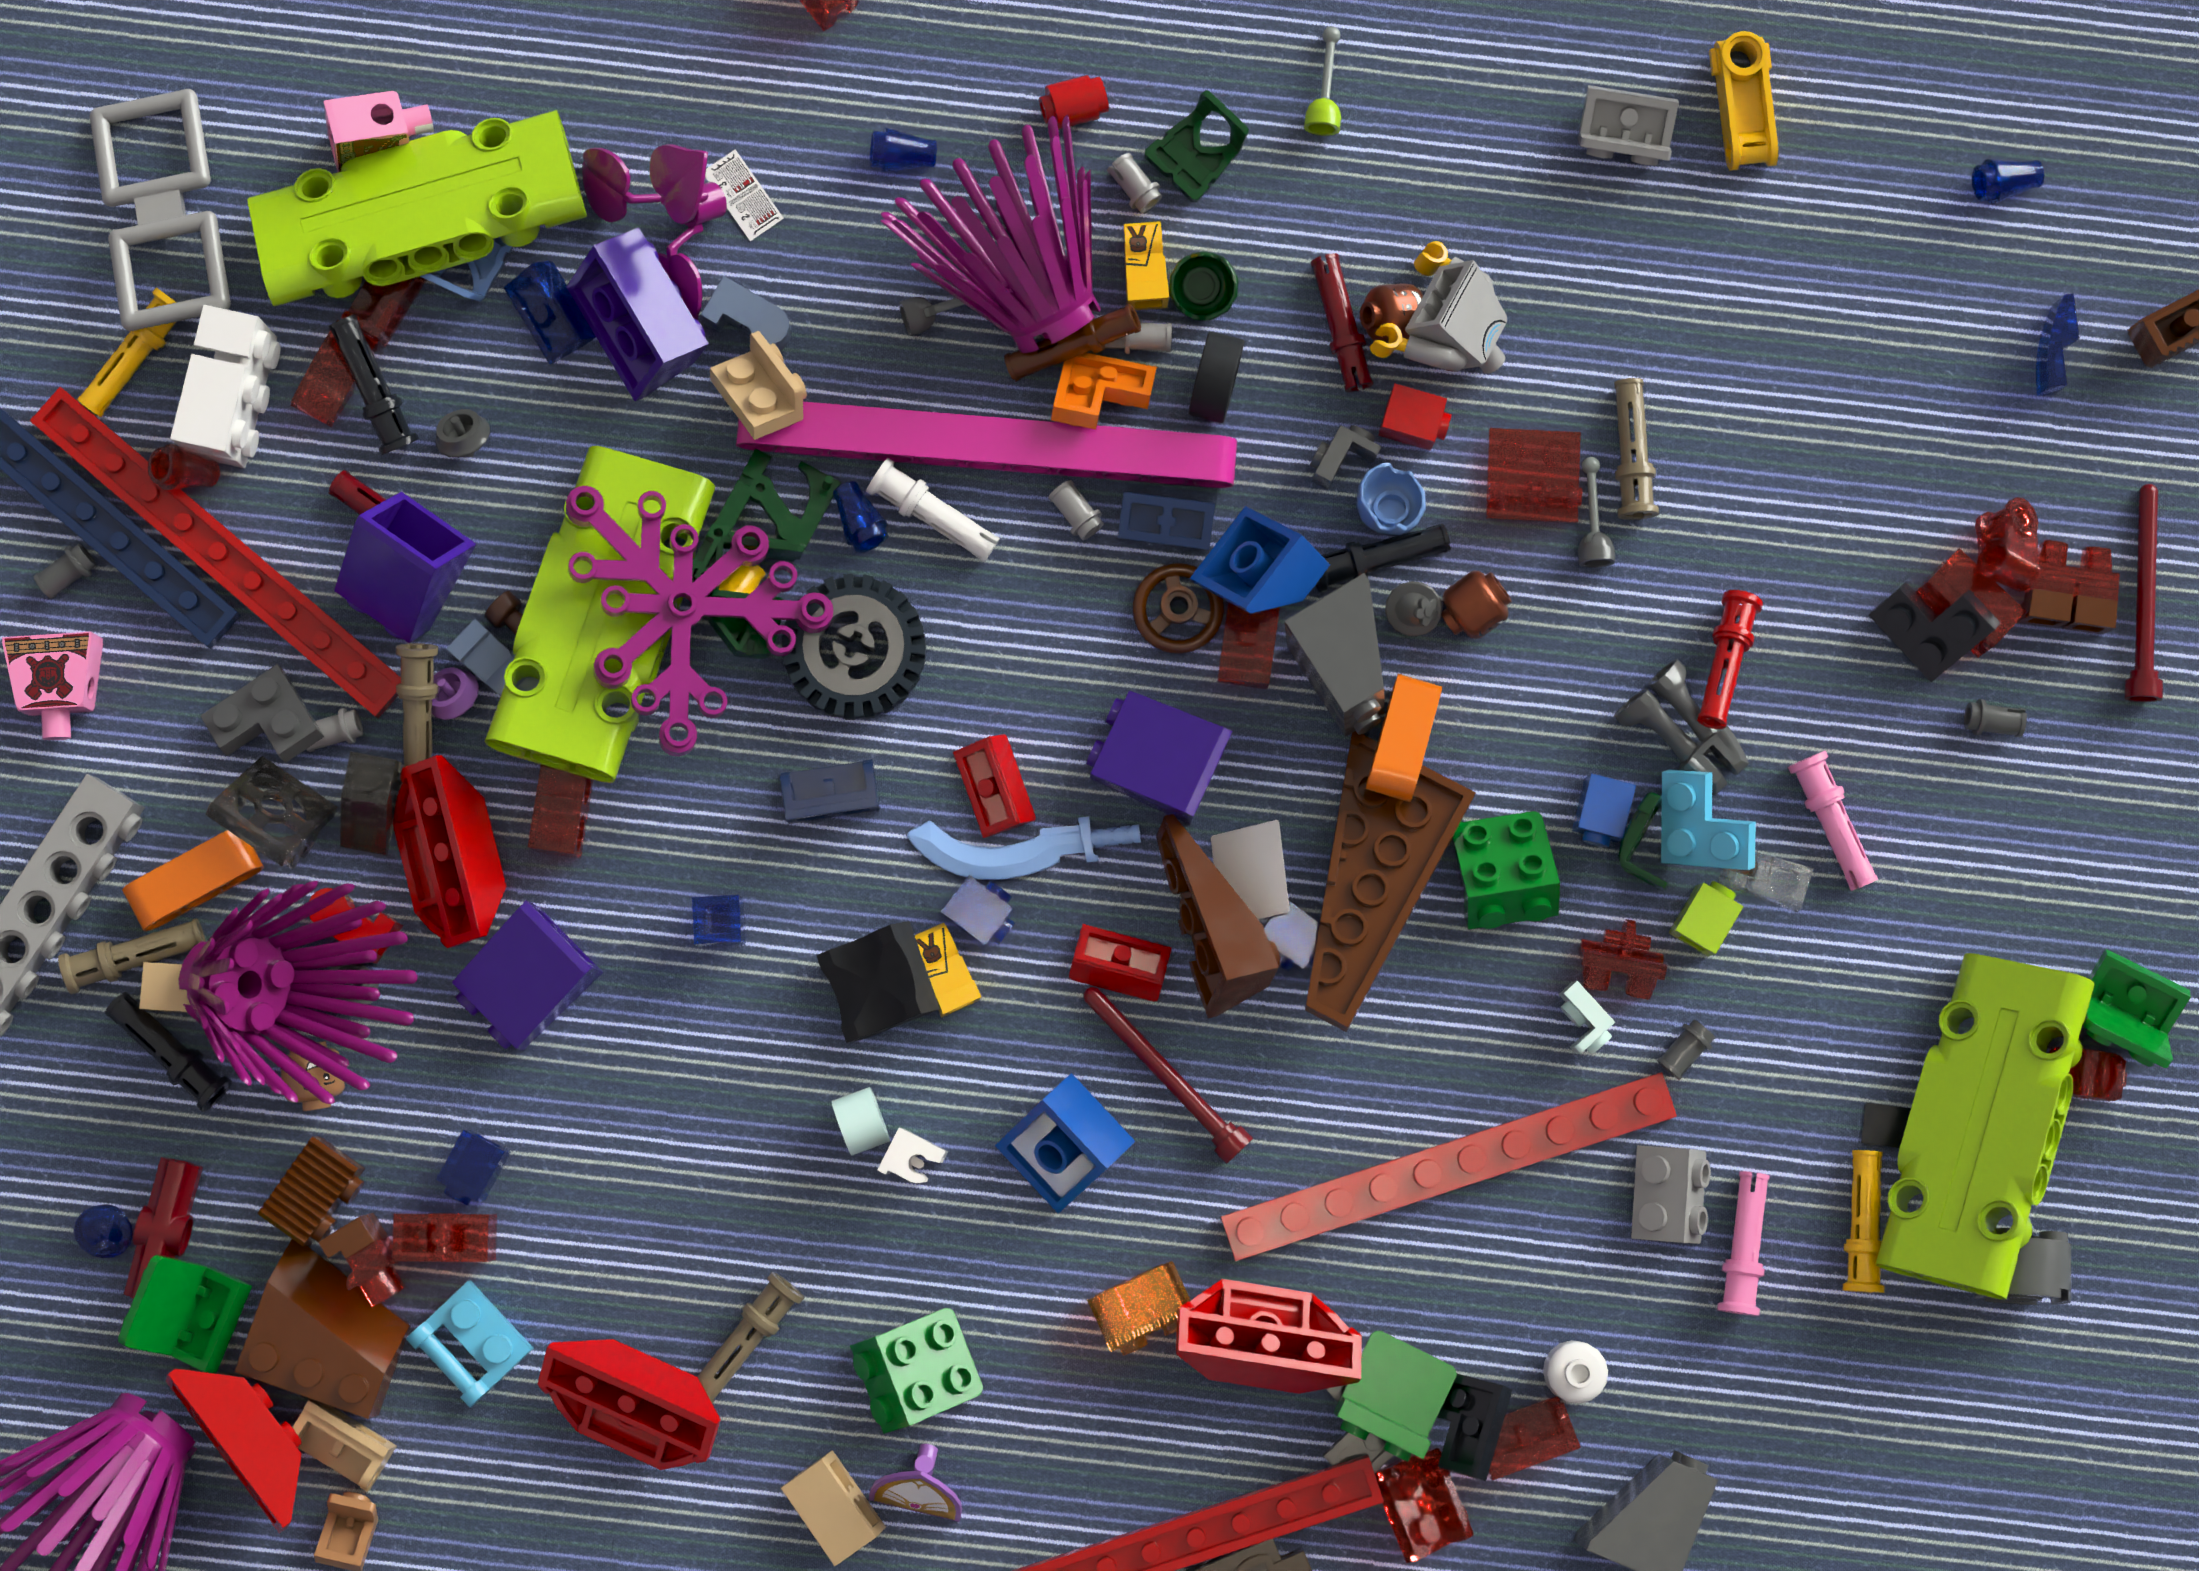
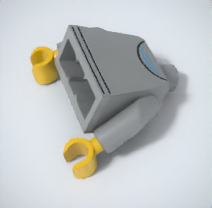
M1438 241L1430 242L1414 261V267L1419 273L1425 276L1434 275L1405 328V331L1410 336L1409 339L1402 337L1398 326L1393 323H1386L1381 325L1375 334L1379 337L1388 336L1389 343L1375 340L1370 345V351L1377 357L1385 358L1390 356L1395 350L1404 352V358L1451 372L1479 367L1485 374L1498 370L1506 358L1496 345V342L1507 323V315L1495 296L1490 276L1481 271L1474 260L1464 262L1457 257L1451 260L1447 258L1448 251L1443 243Z

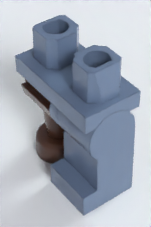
M510 590L505 591L488 607L484 617L496 628L506 625L516 636L523 616L519 612L521 601ZM474 619L446 649L501 696L505 685V670L509 663L514 660L515 655L513 651L510 652ZM525 677L519 680L515 687L521 691H529L538 685L539 680L534 677Z

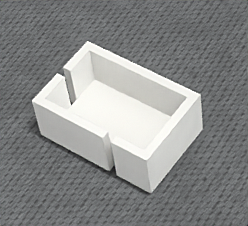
M203 304L194 346L213 350L215 355L213 359L191 354L170 440L191 457L245 468L248 457H254L259 442V432L255 430L258 414L264 413L267 409L270 388L266 386L269 370L275 369L278 364L281 351L280 343L276 342L277 336L258 316Z

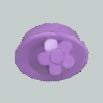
M451 667L445 668L434 675V683L439 686L436 698L432 699V714L436 718L443 720L455 719L466 713L473 706L478 697L479 684L477 678L471 672Z

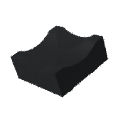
M910 921L888 925L862 938L816 955L820 968L829 980L836 995L841 1014V1029L846 1043L869 1038L940 1010Z

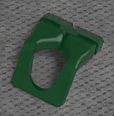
M1205 90L1200 94L1195 110L1165 132L1163 139H1157L1146 148L1144 158L1163 176H1172V184L1191 202L1197 203L1209 190V184L1217 181L1229 163L1241 151L1249 129L1210 91ZM1212 111L1219 113L1230 126V143L1227 145L1203 147L1200 144L1202 121Z
M1650 792L1645 795L1634 816L1631 818L1621 842L1618 857L1621 867L1625 872L1665 893L1668 888L1667 882L1630 863L1632 856L1662 804L1661 796Z

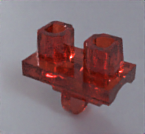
M1625 919L1621 931L1605 929L1603 935L1604 943L1581 939L1578 952L1582 964L1583 986L1587 989L1607 991L1611 972L1628 973L1624 988L1625 993L1632 997L1648 1000L1651 998L1657 984V979L1665 980L1667 965L1663 963L1664 955L1649 951L1651 937L1637 935L1636 921Z

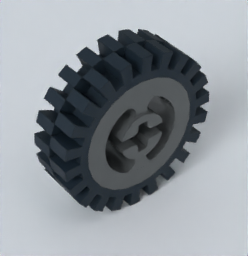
M843 574V578L834 579L831 577L825 579L822 585L818 587L814 585L806 592L807 594L813 592L821 593L831 601L833 617L829 626L822 632L809 633L802 630L796 620H786L784 626L791 628L796 636L792 652L782 656L788 676L799 694L811 706L822 710L826 715L843 717L845 720H855V718H865L866 720L875 718V715L883 712L886 714L893 710L896 704L900 701L903 702L909 696V692L913 687H916L920 680L921 671L924 669L926 640L919 615L915 607L908 601V598L901 591L895 590L892 584L884 580L880 582L875 580L873 576L864 574L863 577ZM812 603L806 607L808 614L812 617H820L824 613L823 608L819 604ZM850 616L858 617V622L840 628L837 632L839 638L847 642H853L856 637H861L863 648L874 654L876 646L870 630L878 626L882 628L888 638V652L881 667L870 676L859 679H852L850 674L854 670H861L869 666L871 663L869 656L856 652L853 658L847 657L846 647L833 641V651L839 662L837 667L828 668L821 657V643L828 628L839 619ZM782 635L781 645L785 648L790 644V641L786 635Z

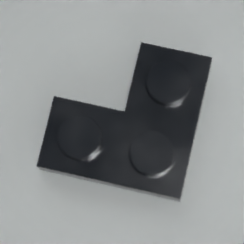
M1906 582L1869 614L1871 619L1930 682L1939 677L2001 624L1970 589L1937 616Z
M1461 1374L1456 1375L1437 1416V1419L1450 1422L1438 1463L1439 1468L1482 1481L1487 1480L1513 1389Z

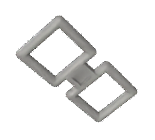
M184 89L94 108L90 112L89 117L102 201L109 207L135 203L138 223L136 226L113 230L108 236L122 327L128 331H134L200 317L203 304L228 310L231 300L217 216L211 211L186 215L183 192L205 188L211 181L197 94L191 89ZM181 109L191 172L119 187L110 124ZM200 231L210 296L138 310L128 246Z

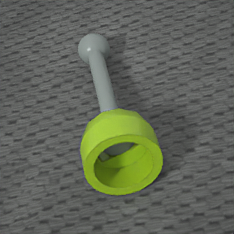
M1334 26L1327 27L1322 35L1323 40L1326 42L1321 98L1314 100L1308 106L1304 121V129L1307 132L1321 136L1335 135L1340 132L1341 126L1339 107L1334 101L1330 100L1335 44L1340 40L1341 36L1340 31Z

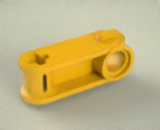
M1740 31L1732 34L1724 41H1716L1714 48L1709 49L1711 75L1716 78L1724 151L1729 171L1738 170L1740 165L1766 163L1767 167L1776 166L1778 162V140L1769 70L1772 68L1769 43H1765L1763 37H1759L1752 32ZM1741 51L1745 53L1749 58L1750 67L1740 68L1736 66L1731 60L1730 52Z

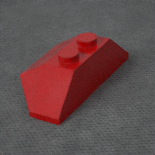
M435 755L403 767L400 776L402 785L397 795L393 828L414 913L430 931L441 938L440 942L446 948H453L485 937L489 932L507 887L485 798L442 755Z
M1221 1279L1178 1309L1176 1355L1208 1380L1301 1394L1358 1383L1361 1380L1362 1335L1353 1327L1349 1328L1333 1310L1313 1293Z
M614 1339L551 1342L547 1346L537 1385L545 1394L549 1393L557 1409L578 1433L659 1470L680 1467L693 1462H706L708 1460L721 1419L698 1377Z
M174 1369L167 1375L165 1382L280 1534L289 1526L292 1519L302 1453L297 1448L302 1444L298 1434L287 1421L281 1424L277 1422L269 1411L274 1405L268 1394L258 1383L251 1387L244 1377Z

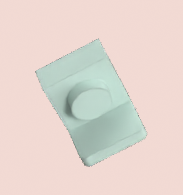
M1574 981L1558 994L1565 1001L1560 1008L1577 1027L1580 1028L1585 1023L1589 1028L1570 1048L1575 1054H1581L1587 1049L1592 1055L1612 1037L1607 1030L1615 1021L1578 981Z

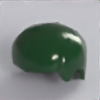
M1205 251L1193 252L1191 255L1179 260L1170 275L1169 295L1178 311L1185 316L1198 321H1210L1229 311L1238 296L1239 280L1234 267L1224 257Z

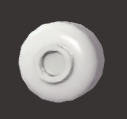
M1571 1340L1560 1343L1550 1350L1544 1361L1543 1374L1546 1385L1554 1395L1567 1402L1580 1404L1591 1401L1601 1394L1607 1383L1608 1369L1604 1357L1596 1348L1585 1342Z

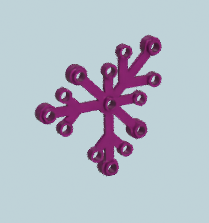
M579 486L569 493L566 500V514L569 520L577 526H592L625 561L597 560L588 552H578L569 561L568 572L570 577L578 583H588L593 579L644 581L657 593H628L623 587L616 585L604 590L601 596V608L611 617H619L625 613L657 615L619 649L608 648L597 655L593 670L595 679L601 686L608 689H617L624 686L630 679L632 663L672 628L671 665L650 684H643L635 688L632 693L631 705L638 714L644 716L651 715L658 709L660 701L670 693L669 718L660 727L659 744L663 751L671 756H684L692 751L697 740V729L694 723L688 719L689 694L698 702L700 712L708 718L721 716L727 706L725 692L720 688L710 687L690 666L691 627L696 625L703 616L744 618L767 641V648L772 654L786 656L794 648L796 642L795 633L788 626L778 625L773 619L796 620L802 630L809 633H819L829 626L833 617V605L825 595L816 592L804 595L799 601L773 600L781 592L791 590L796 583V568L786 561L775 563L769 571L768 578L746 598L707 597L741 565L748 567L756 566L765 559L769 548V540L765 532L756 526H744L738 529L733 535L730 550L693 583V552L698 545V533L690 525L683 524L675 527L670 535V547L674 552L672 581L659 568L660 524L666 510L665 498L656 491H648L640 496L637 507L638 514L642 518L640 548L603 510L604 501L599 491L590 486ZM581 497H589L594 502V506L589 510H582L576 505V501ZM648 500H654L659 503L661 509L656 513H648L644 510L643 504ZM682 533L691 536L693 543L688 547H681L675 541L676 536ZM745 537H754L759 542V547L755 550H748L742 545V540ZM578 561H587L592 569L587 574H579L574 570V565ZM778 570H785L791 575V581L785 584L779 583L775 580L774 573ZM617 594L623 598L624 604L619 608H612L607 604L606 599L610 595ZM684 597L690 601L691 607L687 611H679L673 605L674 600ZM816 603L823 608L824 613L820 617H812L808 614L806 607L809 604ZM777 634H784L789 638L790 644L785 648H779L775 646L772 638ZM609 659H616L622 664V669L617 673H610L604 668V663ZM641 693H649L654 697L655 702L650 707H642L638 704L636 698ZM714 695L721 700L722 705L719 709L710 710L705 706L704 699ZM679 726L686 730L687 737L683 741H675L670 737L669 731L673 727Z

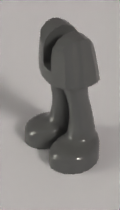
M1675 659L1661 669L1649 681L1648 686L1659 697L1665 699L1674 707L1698 737V742L1695 743L1668 716L1656 697L1647 688L1630 698L1615 713L1614 717L1623 726H1633L1640 723L1654 730L1681 761L1679 770L1712 772V795L1716 796L1727 785V781L1705 756L1712 752L1719 762L1735 775H1738L1745 769L1749 762L1738 740L1728 726L1723 729H1712L1701 725L1697 721L1701 709L1693 700L1686 687L1687 672L1685 666L1678 659Z

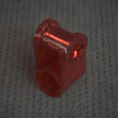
M2013 498L2007 502L2004 509L1995 513L1988 511L1979 515L1975 523L1978 543V572L1982 576L2018 592L2030 588L2037 580L2040 572L2037 537L2038 517L2032 505L2024 498Z

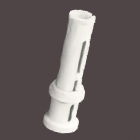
M887 458L871 480L866 492L870 495L877 493L899 508L898 513L902 516L910 518L914 515L985 562L989 557L988 555L992 553L1000 537L985 530L967 516L936 498V496L928 492L929 487L926 486V482L921 479L918 481L913 480L893 467L894 461Z

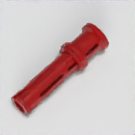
M1728 590L1722 595L1721 603L1724 606L1721 622L1720 625L1714 628L1712 634L1714 644L1717 647L1708 676L1701 711L1697 719L1701 725L1708 728L1723 729L1726 727L1727 716L1737 684L1743 654L1754 643L1755 638L1751 632L1755 616L1762 610L1763 601L1758 596L1747 591ZM1740 616L1739 622L1736 623L1737 617ZM1727 669L1721 694L1717 695L1723 670Z

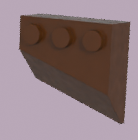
M291 1239L267 1281L234 1372L370 1419L378 1416L411 1325L369 1292L364 1291L342 1274V1271L331 1262L323 1259L308 1246H302Z

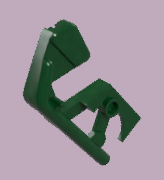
M755 448L715 523L711 525L703 544L695 558H693L692 583L722 557L723 548L730 549L732 538L735 532H732V529L749 499L759 503L776 526L775 536L777 539L768 538L769 548L765 559L794 562L795 559L800 560L841 482L834 479L831 475H827L801 461L798 469L806 476L809 485V501L800 520L792 515L774 490L771 479L763 475L772 457ZM745 537L742 540V545L748 550H755L759 547V542L754 537ZM718 586L707 597L746 598L749 593L719 590ZM775 597L773 600H783V599L780 598V597ZM704 616L734 656L766 659L771 655L767 648V641L744 618ZM773 619L778 625H780L781 620ZM775 635L772 638L774 644L776 642L777 635Z

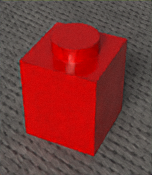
M1394 383L1378 436L1431 451L1436 438L1440 440L1445 439L1452 414L1444 412L1447 398Z

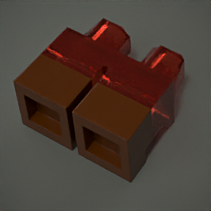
M2045 540L2040 543L2035 563L2025 570L2027 584L2024 602L2019 607L2017 622L2053 628L2063 626L2062 629L2102 635L2115 629L2120 573L2111 572V549L2101 547L2083 548L2080 568L2066 566L2067 543Z
M374 1212L356 1218L318 1242L327 1258L343 1254L353 1270L346 1280L348 1291L360 1287L371 1307L386 1301L406 1288L393 1267L402 1261V1258Z

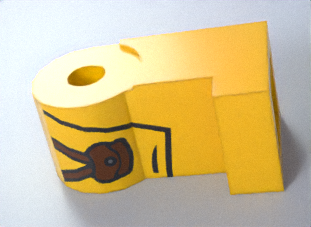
M1160 221L1124 224L1127 304L1130 303L1135 310L1168 308V280L1165 256L1163 255Z
M940 923L915 935L940 1007L938 1011L941 1018L981 999L980 992L962 956L959 955L945 923Z

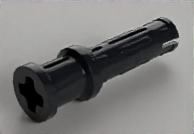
M356 314L328 325L366 407L362 408L364 411L362 415L365 420H370L381 443L379 448L380 454L384 455L418 440L417 433L410 431L400 409L403 403L401 398L397 397L396 394H391L371 348L361 330Z
M1441 523L1427 529L1413 531L1362 546L1359 542L1355 543L1354 541L1346 543L1344 549L1322 554L1330 566L1317 582L1316 588L1320 593L1325 592L1329 585L1355 579L1363 573L1368 578V573L1383 568L1450 552L1451 547L1449 545L1450 540L1447 529Z
M124 992L116 997L107 1007L105 1014L122 1027L131 1038L167 1070L166 1076L172 1085L180 1084L198 1101L197 1108L204 1112L214 1106L228 1091L232 1081L227 1076L220 1077L202 1060L203 1054L199 1050L187 1049L152 1015L143 1009H139L140 1005L128 992Z

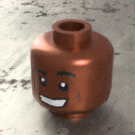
M1412 284L1378 285L1371 289L1360 309V321L1369 337L1374 341L1382 340L1389 343L1388 336L1379 337L1375 332L1381 325L1393 323L1401 330L1402 337L1409 339L1410 336L1405 331V328L1423 297L1421 291Z
M1474 570L1444 591L1443 601L1447 609L1442 611L1441 616L1455 635L1464 631L1467 636L1479 639L1508 618L1507 605L1512 600L1492 572L1484 575L1482 572Z

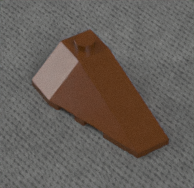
M1170 814L1164 816L1156 839L1170 891L1175 895L1180 894L1179 927L1182 935H1191L1196 960L1189 962L1191 973L1207 1017L1212 1018L1268 988L1280 966V955L1275 942L1268 940L1260 921L1175 815Z

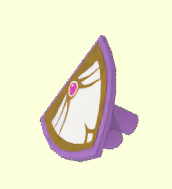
M929 1444L920 1445L913 1471L885 1475L873 1483L869 1493V1501L960 1522L962 1514V1504L957 1495L941 1481L932 1477L938 1448Z

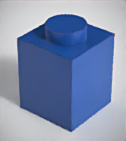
M1592 773L1584 779L1572 831L1583 834V842L1600 847H1609L1610 841L1617 843L1622 840L1636 785Z

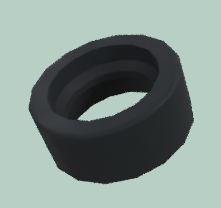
M1212 331L1208 333L1188 411L1189 415L1219 423L1225 421L1245 342L1243 339Z

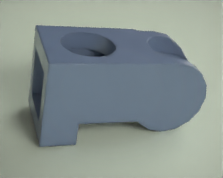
M725 276L722 277L700 314L704 324L719 333L726 322L748 335L760 331L769 344L774 343L779 350L784 349L788 345L792 336L789 319L782 309Z

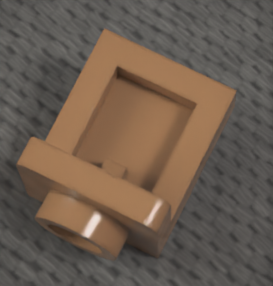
M344 1492L343 1496L330 1493L327 1501V1518L314 1554L315 1562L351 1571H362L378 1523L376 1504L372 1503L368 1497L356 1492Z

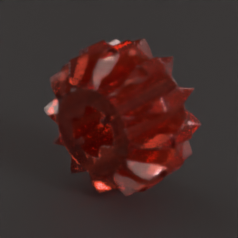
M2061 1047L2051 1049L2050 1053L2058 1051ZM2082 1049V1056L2079 1062L2069 1071V1074L2073 1077L2072 1097L2108 1102L2122 1098L2123 1087H2126L2127 1072H2125L2126 1060L2116 1053Z

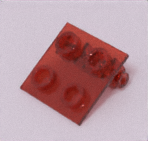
M1489 428L1486 519L1578 523V505L1581 506L1582 487H1579L1581 432Z

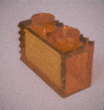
M1172 1260L1087 1299L1110 1352L1120 1348L1123 1356L1148 1345L1145 1336L1163 1329L1165 1336L1177 1332L1178 1309L1186 1302L1191 1301Z

